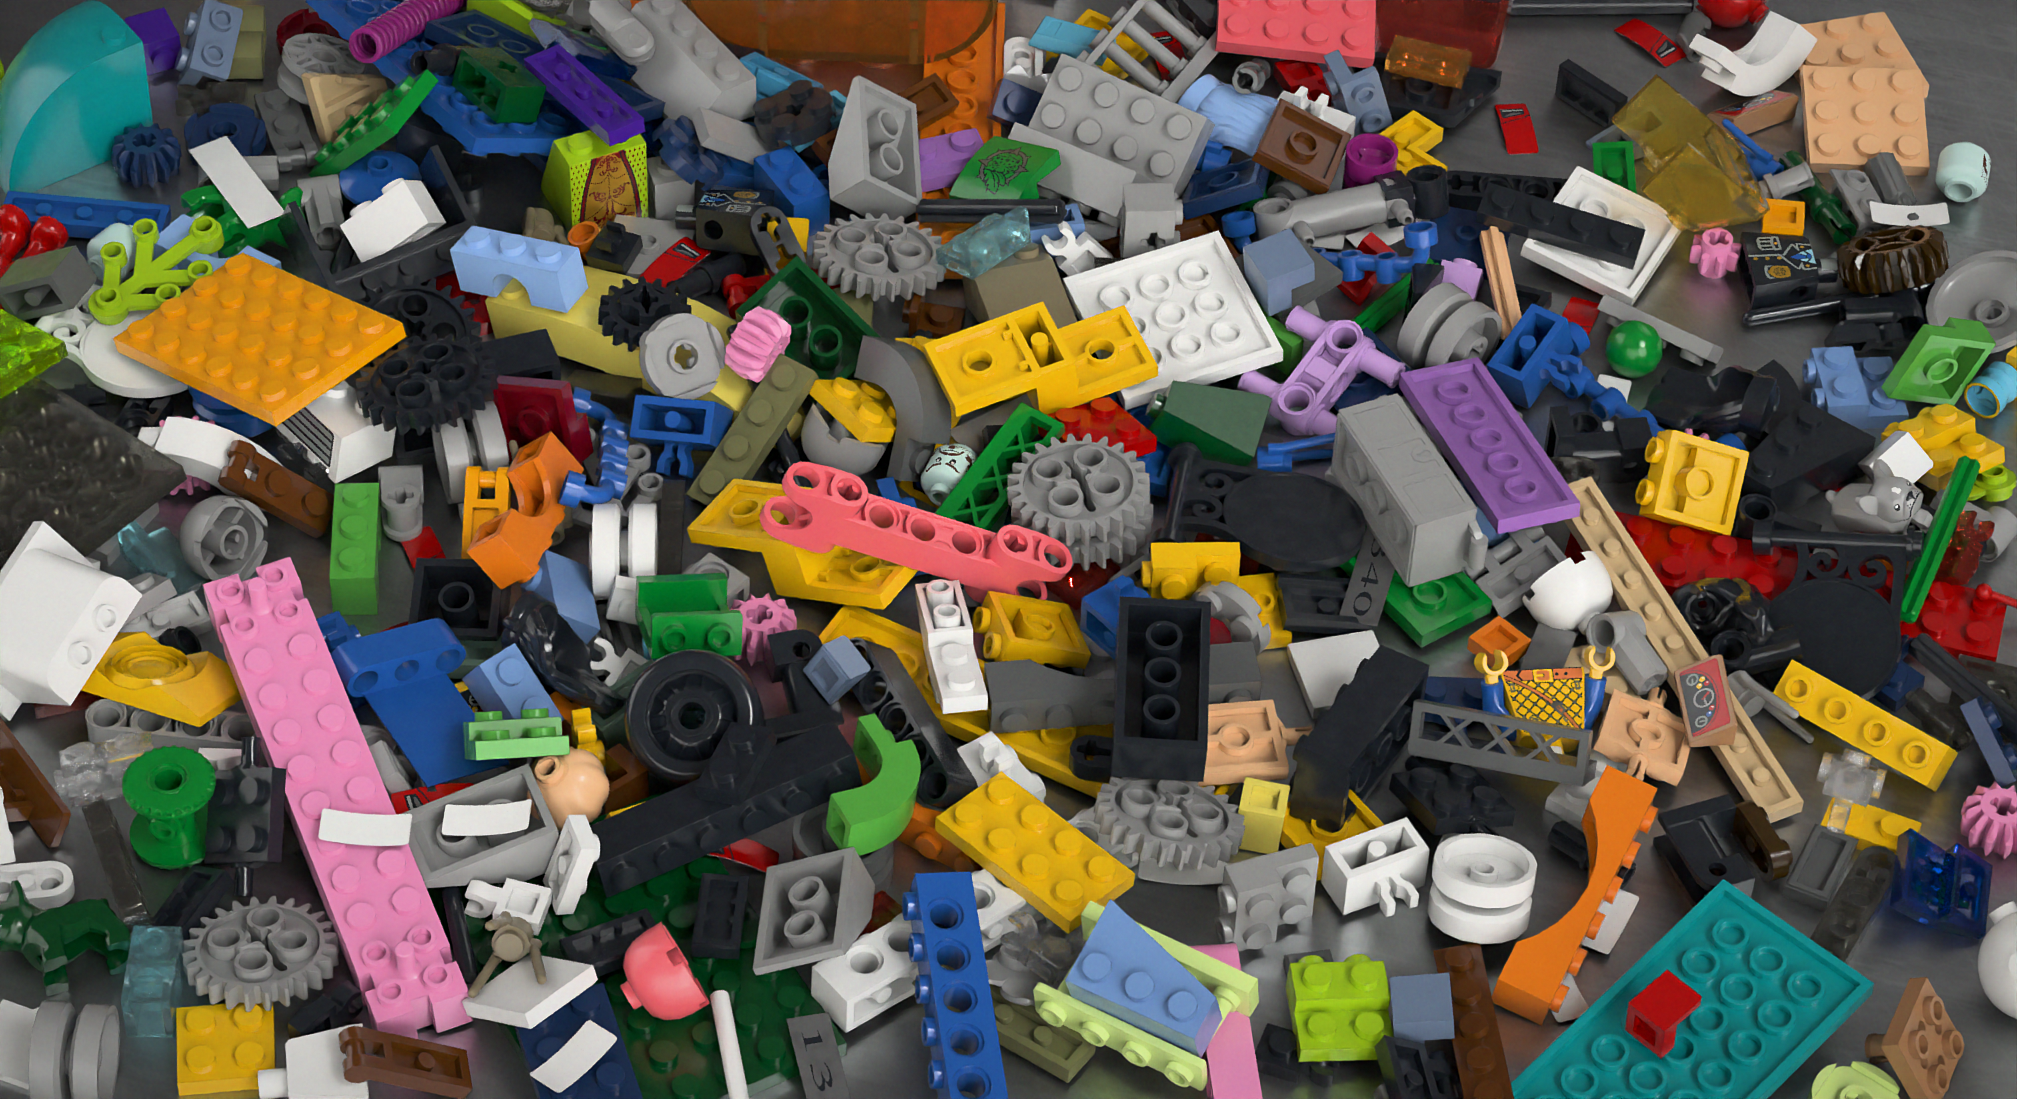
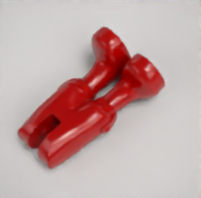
M12 204L1 205L0 278L15 262H12L15 256L28 243L29 245L25 253L19 259L64 248L68 240V232L64 225L53 217L41 216L34 226L31 227L30 220L22 209ZM0 304V316L6 314V311Z

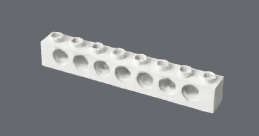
M1095 806L1090 809L1081 810L1074 818L1067 821L1129 869L1138 864V852L1124 854V844L1111 845L1109 843L1110 835L1099 833L1100 825L1094 823L1095 813L1093 812ZM986 869L971 873L984 953L1046 918V916ZM902 913L897 915L890 923L874 932L860 936L845 955L821 960L812 966L811 996L822 1006L825 1012H829L830 1018L845 1033L915 993V986L912 985V982L919 975L917 962L910 961L908 952V940L910 933H912L911 921H905ZM934 923L936 926L940 928L947 929V927L942 924Z

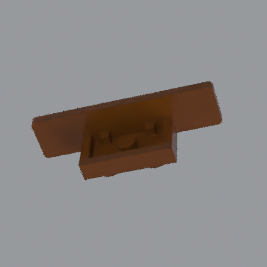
M0 717V786L4 796L3 804L7 822L29 821L48 848L58 847L69 824L71 812Z

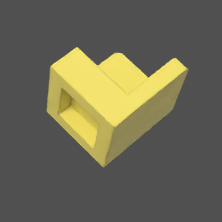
M1245 777L1238 814L1245 817L1243 822L1245 831L1239 849L1264 854L1278 852L1290 791L1289 785Z

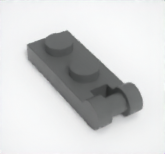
M282 89L254 94L255 108L259 119L261 120L262 117L265 122L267 141L272 155L278 156L279 173L292 171V166L306 164L307 167L316 166L318 162L314 159V156L318 152L317 145L312 139L299 101L288 96Z

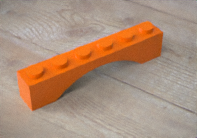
M1609 765L1606 766L1589 799L1581 821L1587 841L1589 857L1587 888L1576 905L1557 923L1537 935L1516 942L1492 994L1494 1004L1541 1026L1549 1010L1556 1013L1559 1012L1570 987L1563 985V982L1568 973L1575 977L1577 976L1588 953L1581 946L1586 937L1595 940L1606 917L1599 910L1604 901L1613 904L1624 880L1618 877L1617 874L1621 866L1628 869L1631 868L1641 847V843L1634 840L1639 830L1648 834L1659 809L1652 806V802L1658 788Z

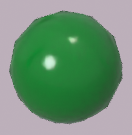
M1624 321L1612 329L1605 341V357L1612 369L1619 375L1633 379L1643 377L1654 371L1662 359L1663 342L1658 331L1651 325L1641 321Z

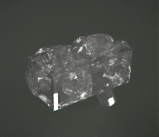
M151 731L143 733L125 732L112 740L94 744L91 742H80L70 746L66 750L59 751L61 769L53 770L57 793L60 797L68 796L71 808L81 806L84 811L88 812L101 810L109 804L110 799L123 797L122 779L129 764L137 756L143 755L144 752L152 751L153 748L159 749L162 746L154 747Z
M1845 748L1843 755L1827 752L1823 755L1816 781L1825 783L1822 794L1835 797L1826 827L1830 832L1844 834L1853 803L1867 807L1870 797L1879 799L1887 770L1870 764L1871 755Z

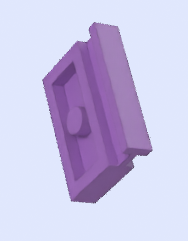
M976 128L919 139L922 192L954 185L966 164L984 145Z

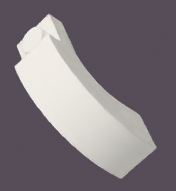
M1770 11L1753 39L1737 51L1731 52L1726 47L1700 34H1696L1689 48L1701 56L1698 63L1705 67L1701 77L1737 95L1757 96L1777 88L1789 79L1805 61L1818 39L1798 23Z
M167 417L163 427H141L127 461V464L135 473L186 474L214 485L227 496L239 498L242 497L227 490L218 483L221 469L224 466H228L230 459L227 453L232 441H246L256 448V452L283 466L265 449L233 431L211 423L182 417ZM245 469L244 472L247 474V478L250 479L252 472Z

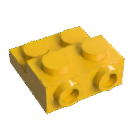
M1948 403L1937 405L1933 408L1925 407L1918 413L1917 417L1900 423H1890L1884 432L1881 433V442L1886 440L1895 431L1910 433L1933 461V467L1917 481L1937 492L1941 489H1946L1955 465L1962 456L1979 461L1981 466L1978 471L1979 474L2005 462L2004 446L1986 438L1984 435L1976 433L1975 417Z
M1673 429L1658 431L1657 437H1652L1649 440L1645 450V460L1651 463L1648 477L1640 481L1635 494L1636 503L1641 504L1639 515L1672 525H1685L1709 533L1731 536L1750 452Z
M1151 543L1149 561L1141 562L1142 588H1147L1146 592L1151 598L1189 600L1205 582L1211 581L1210 585L1215 586L1221 581L1230 582L1238 586L1241 557L1240 543Z
M988 590L982 606L977 607L974 612L972 627L975 633L982 634L984 637L983 655L985 658L993 659L994 662L1030 659L1041 665H1044L1045 662L1058 668H1066L1067 666L1086 668L1091 653L1069 604Z

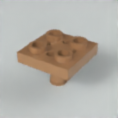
M1919 977L1909 979L1886 1034H1868L1865 1040V1055L1867 1058H1870L1869 1062L1871 1064L1890 1062L1910 1099H1943L1944 1094L1949 1088L1950 1079L1958 1060L1963 1055L1965 1044L1961 1033L1956 1030L1949 1018L1942 999L1937 996L1928 978Z

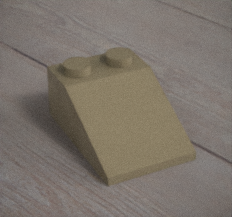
M1024 242L1015 245L1014 249L999 252L985 249L975 252L974 256L961 258L965 305L980 324L1042 301L1057 329L1077 322L1053 258L1041 244Z

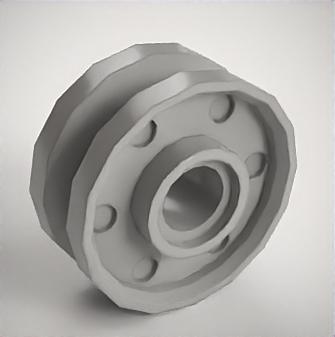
M317 33L298 34L286 40L281 55L283 61L278 69L276 79L279 87L288 96L309 105L301 78L302 74H364L367 63H362L355 59L350 52L349 43L340 38Z

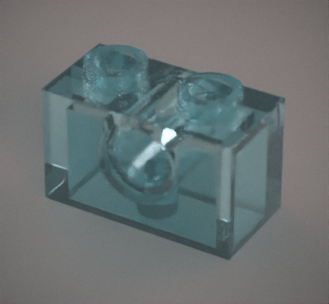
M133 926L121 996L127 1037L175 1038L177 1027L176 1008L180 1007L185 977L182 953H184L182 927Z

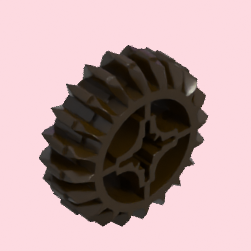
M1910 225L1903 227L1893 226L1887 229L1879 228L1878 231L1865 232L1862 236H1856L1850 241H1846L1837 250V268L1843 287L1848 288L1849 291L1862 294L1875 293L1878 295L1883 292L1907 291L1909 288L1921 287L1924 283L1933 282L1936 278L1944 275L1945 271L1949 268L1948 259L1950 256L1947 241H1945L1942 231L1923 225L1915 227Z

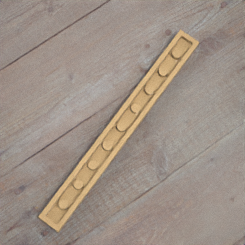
M1592 477L1569 483L1568 486L1580 501L1579 517L1566 519L1564 522L1584 552L1595 551L1604 564L1611 578L1612 596L1622 611H1635L1643 618L1646 627L1645 638L1667 667L1669 676L1666 680L1678 697L1674 671L1708 658V654ZM1730 689L1737 720L1734 744L1710 746L1743 799L1745 801L1752 800L1757 806L1763 807L1768 814L1770 823L1802 812L1803 799Z

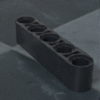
M855 637L849 639L871 668L866 676L851 689L867 715L875 713L884 728L892 732L896 743L912 739L919 754L921 764L917 790L919 799L924 804L947 810L977 789L976 779L897 654L891 648L862 638Z

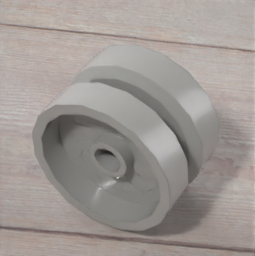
M1443 282L1431 288L1409 312L1400 329L1397 341V354L1402 361L1415 370L1479 357L1484 366H1486L1499 343L1502 332V318L1497 312L1482 302L1473 301L1467 292L1455 284Z
M493 401L485 402L486 409L484 411L472 409L473 419H466L467 431L462 417L457 419L458 427L455 428L445 423L441 425V431L436 433L431 427L437 468L448 504L464 502L467 466H482L483 471H497L498 467H510L506 437L497 407ZM482 488V492L486 497L495 496V488Z
M45 1000L41 1002L36 1013L29 1049L28 1080L31 1099H70V1096L72 1099H112L116 1085L120 1052V1022L115 1005L89 1003L84 1006L78 1016L75 1008L69 1001Z

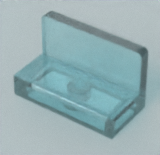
M132 516L116 523L121 555L139 575L151 573L170 578L177 592V595L170 599L191 591L195 592L203 588V584L211 582L190 569L181 554L178 539L167 527H162L147 534Z

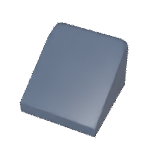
M840 636L823 644L803 671L829 705H831L866 676L871 668L849 638Z

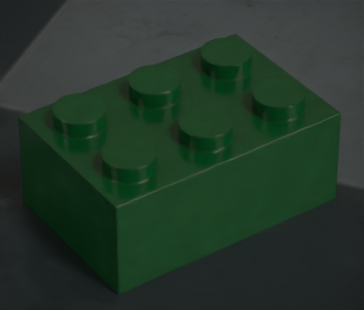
M798 256L794 257L735 311L736 324L743 320L747 312L752 311V309L758 306L779 314L780 317L791 325L790 343L787 345L784 355L814 370L819 379L835 380L837 377L848 380H862L854 376L863 335L880 337ZM808 394L807 398L816 406L817 401Z

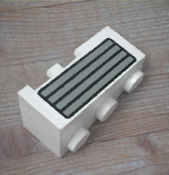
M344 380L276 426L292 443L300 442L307 448V457L313 463L321 462L328 468V477L335 484L391 457L396 431L395 427L386 432L384 431L383 423L373 426L370 417L364 418L362 409L359 408L356 389L349 386Z

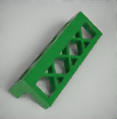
M1021 402L935 514L969 524L973 519L975 527L989 531L1009 506L1007 477L1013 473H1007L1012 468V464L1022 456L1023 452L1035 455L1036 443L1046 448L1050 447L1051 437L1059 440L1065 432V425ZM1038 426L1049 431L1043 440L1032 442L1038 434ZM997 487L999 497L994 504L982 506Z

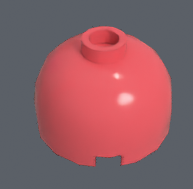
M662 922L643 932L631 943L623 961V968L628 981L621 984L620 987L634 1010L643 1005L653 1017L662 1020H675L691 1015L710 1004L700 982L694 977L689 968V963Z

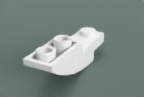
M938 579L929 583L915 584L922 641L936 703H940L943 714L988 710V694L974 649L973 627L959 580L947 581Z

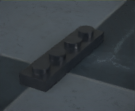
M1488 182L1475 220L1479 224L1489 227L1495 226L1499 230L1631 270L1634 268L1646 231L1639 227Z

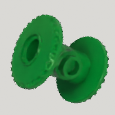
M176 745L171 747L162 746L159 749L153 748L152 751H146L143 755L137 756L125 770L122 779L123 796L127 804L138 813L130 826V843L136 855L143 862L150 864V866H156L159 869L167 868L173 870L178 868L181 870L184 867L190 868L194 864H200L205 859L207 802L214 793L216 776L213 766L201 753L196 752L194 749H187L184 746L176 747Z

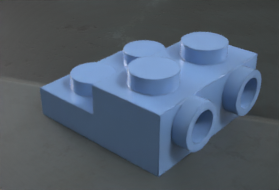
M1852 346L1811 348L1809 359H1804L1802 375L1804 383L1811 386L1812 405L1858 429L1886 428L1890 423H1900L1908 420L1909 413L1905 400L1888 398L1881 387L1894 369L1891 356L1856 358Z

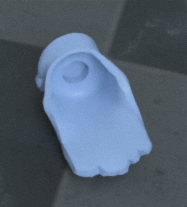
M1207 74L1197 79L1186 90L1177 104L1207 117L1215 124L1209 140L1222 143L1223 146L1233 147L1253 157L1278 100L1256 93H1239L1234 89L1233 85L1225 84L1211 74Z

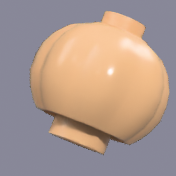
M569 746V755L539 756L530 766L559 831H562L568 815L585 814L588 822H593L600 815L602 806L607 801L609 795V780L604 774L603 765L593 753L584 749H574ZM527 791L526 798L532 800L529 791ZM532 800L530 814L540 820Z

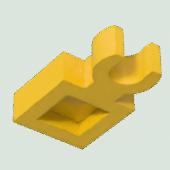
M590 707L572 710V747L593 753L603 767H606L602 740H597L595 724L592 725Z

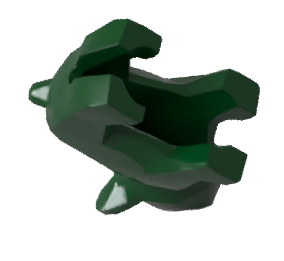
M18 880L11 882L7 901L0 904V952L16 951L23 953L30 964L44 975L42 980L47 996L69 990L66 965L88 949H92L108 959L106 964L110 975L132 969L133 955L130 930L126 922L118 918L116 913L110 908L106 898H101L100 900L86 899L44 910L29 902Z

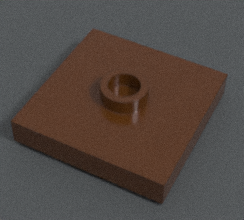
M1280 98L1272 112L1252 157V161L1318 195L1324 194L1330 188L1345 153L1347 143L1352 135Z

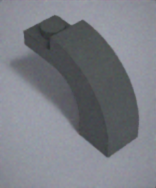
M863 335L854 377L882 387L890 396L896 411L897 427L887 477H893L899 481L921 482V474L934 452L935 444L949 445L951 435L950 403L922 351L910 344L892 338Z

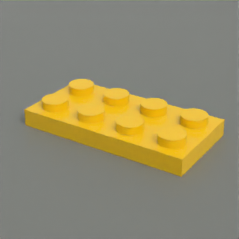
M1002 771L935 818V831L1068 934L1082 924L1081 914L1090 901L1106 907L1110 899L1114 901L1134 886L1135 873Z

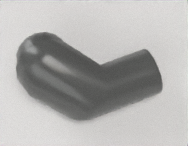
M1699 11L1687 14L1676 33V40L1690 62H1698L1701 58L1700 55L1689 48L1696 34L1705 36L1704 28L1711 29L1710 18Z

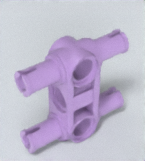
M1297 305L1290 312L1285 323V329L1296 333L1314 343V345L1285 382L1279 384L1255 369L1243 373L1237 388L1238 391L1264 394L1272 398L1268 412L1272 417L1280 421L1282 428L1288 434L1294 436H1313L1317 434L1320 436L1335 433L1337 416L1329 411L1358 373L1364 371L1387 384L1388 387L1394 388L1399 383V373L1405 372L1406 367L1404 363L1398 362L1375 349L1376 345L1373 343V340L1363 335L1361 327L1356 322L1350 320H1330L1326 322L1306 311L1300 305ZM1343 344L1352 345V347L1348 349L1338 348V346ZM1296 406L1305 407L1304 410L1298 412L1290 410Z

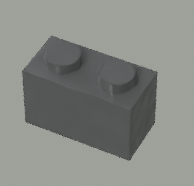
M76 245L18 259L0 278V304L14 323L74 309L98 277Z

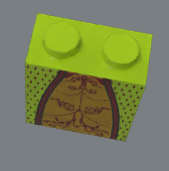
M592 130L553 141L541 182V190L568 232L576 224L585 221L596 223L599 230H601L604 225L606 226L608 220L614 222L616 214L642 218L648 217L646 142L641 134L612 146L607 145Z

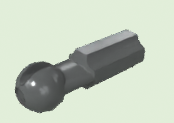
M1880 152L1876 157L1867 160L1863 171L1868 176L1882 203L1915 206L1917 200L1899 161L1896 160L1893 153ZM1910 213L1907 215V218L1912 221L1919 219V216L1916 213Z

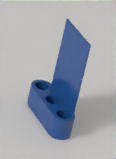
M440 618L429 619L348 640L336 647L331 653L343 686L351 696L364 697L426 787L509 765V761L506 758L488 760L465 759L463 722L475 721V716L447 674L456 670L463 663L466 650L448 624Z

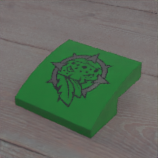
M993 136L974 154L961 171L949 193V198L1038 199L1037 183L1061 165L1059 150Z

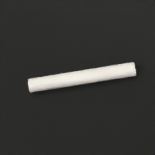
M718 990L710 995V1001L729 1099H749L729 993L724 990Z

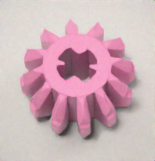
M760 306L752 309V311L745 314L741 322H738L736 330L731 334L730 342L726 346L725 364L746 380L750 379L756 383L762 381L780 353L785 354L784 351L790 343L791 325L770 309L766 310Z
M749 593L746 602L734 599L730 610H740L743 616L742 655H734L735 661L747 658L751 667L757 661H764L766 663L764 649L767 635L797 628V618L794 615V610L788 609L785 599L772 601L769 593L763 598H756Z
M1996 781L1989 789L1978 785L1972 796H1968L1967 800L1963 803L1960 823L1961 834L1968 837L1969 848L1982 847L1985 857L1991 852L1998 853L2004 860L2011 852L2017 855V793L2014 784L2009 789L2001 788Z

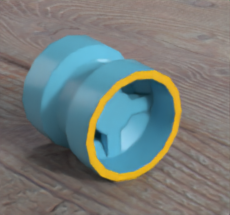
M2002 361L1991 363L1983 370L1981 376L1970 382L1964 390V398L1969 408L1980 417H1996L2004 410L2007 403H2010L2017 397V371L2011 365Z

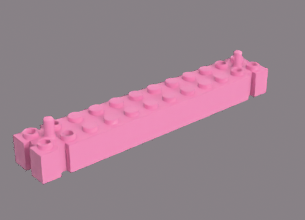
M291 557L256 567L257 577L241 582L237 573L203 584L209 617L219 642L223 643L226 660L257 737L262 738L260 746L268 766L286 769L284 806L329 920L333 923L334 932L338 935V943L354 983L361 990L360 998L363 1006H367L373 1030L418 1039L417 1029L432 1024L436 1033H440L472 1022L473 1017L467 1016L462 1003L468 997L469 990L457 961L452 962L450 944L409 844L365 846L321 840L318 837L321 813L324 808L360 814L394 815L396 813L307 598L304 599L302 585Z

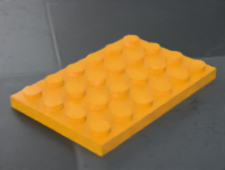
M242 252L229 258L223 266L213 272L212 276H205L196 280L193 286L181 293L180 297L164 301L158 309L143 319L131 323L125 331L114 337L113 340L119 353L276 427L407 336L402 322Z

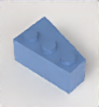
M1110 899L1065 980L1071 997L1202 1058L1223 1019L1216 996Z

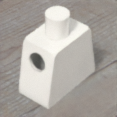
M352 1024L289 1039L285 1043L287 1068L258 1070L260 1099L289 1097V1099H369L368 1080L361 1083H351L345 1080L342 1062L346 1058V1054L340 1051L338 1038L339 1033L343 1029L352 1026L363 1027V1024Z

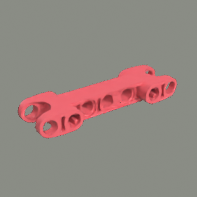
M798 462L789 467L782 479V488L787 496L770 498L759 514L763 529L778 540L815 553L830 552L838 545L951 581L959 580L961 584H964L966 593L973 600L983 604L988 590L1021 596L1018 592V587L1028 588L1035 594L1036 599L1046 600L1048 593L1043 581L1055 582L1061 580L1070 571L1073 564L1070 551L1063 543L1037 531L1010 524L1003 526L997 533L870 494L865 483L858 476L811 462ZM798 475L807 478L811 482L813 489L799 487L793 480V476ZM776 510L783 513L789 524L783 525L776 522L771 516L770 511ZM1044 553H1050L1058 558L1061 568L1049 564Z

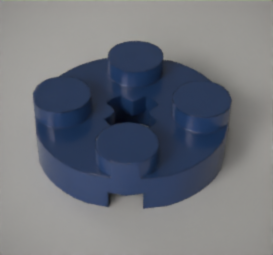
M219 103L209 106L210 113L203 114L198 118V112H196L185 124L184 139L186 150L190 154L191 163L197 167L198 162L189 150L219 139L224 134L232 135L227 138L241 156H259L267 143L266 127L262 117L261 120L256 118L253 109L241 104Z
M681 115L677 120L665 119L653 131V142L660 138L663 147L658 151L667 165L684 181L692 185L698 180L705 183L701 190L709 191L723 179V166L727 163L725 154L701 146L693 121L688 117Z

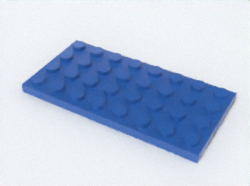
M306 0L305 2L318 13L320 19L334 27L339 32L338 34L341 38L349 41L351 34L356 29L401 4L403 0ZM461 9L458 10L456 13H453L452 15L462 13L464 11ZM424 31L372 63L380 69L379 72L383 76L390 78L397 85L408 74L412 78L417 76L413 73L410 66L412 55L420 50H431L439 43L425 37ZM433 74L439 81L419 105L425 114L432 116L442 126L443 131L454 136L464 146L465 151L476 156H486L488 153H504L510 156H520L521 153H537L549 156L554 140L590 130L575 115L567 112L565 106L554 100L544 99L541 103L536 122L496 123L451 85L454 74L449 76Z

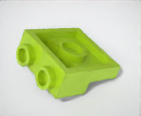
M1354 954L1347 957L1344 962H1324L1320 956L1308 955L1299 959L1297 963H1290L1285 989L1293 1034L1296 1037L1298 1062L1378 1060L1374 1048L1384 1035L1394 1037L1388 1011L1391 995L1384 961H1371L1367 955Z

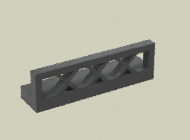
M1422 699L1414 701L1408 754L1581 787L1595 779L1597 765L1596 760L1590 759L1592 730ZM1425 712L1440 715L1451 731L1444 733L1423 729ZM1454 718L1465 719V721L1458 725ZM1473 721L1485 724L1495 739L1488 741L1467 737L1462 729ZM1498 726L1509 727V729L1502 733ZM1516 729L1529 732L1539 747L1531 749L1511 745L1506 737ZM1541 734L1552 735L1553 737L1546 741ZM1560 737L1579 740L1578 756L1574 757L1555 753L1550 745Z

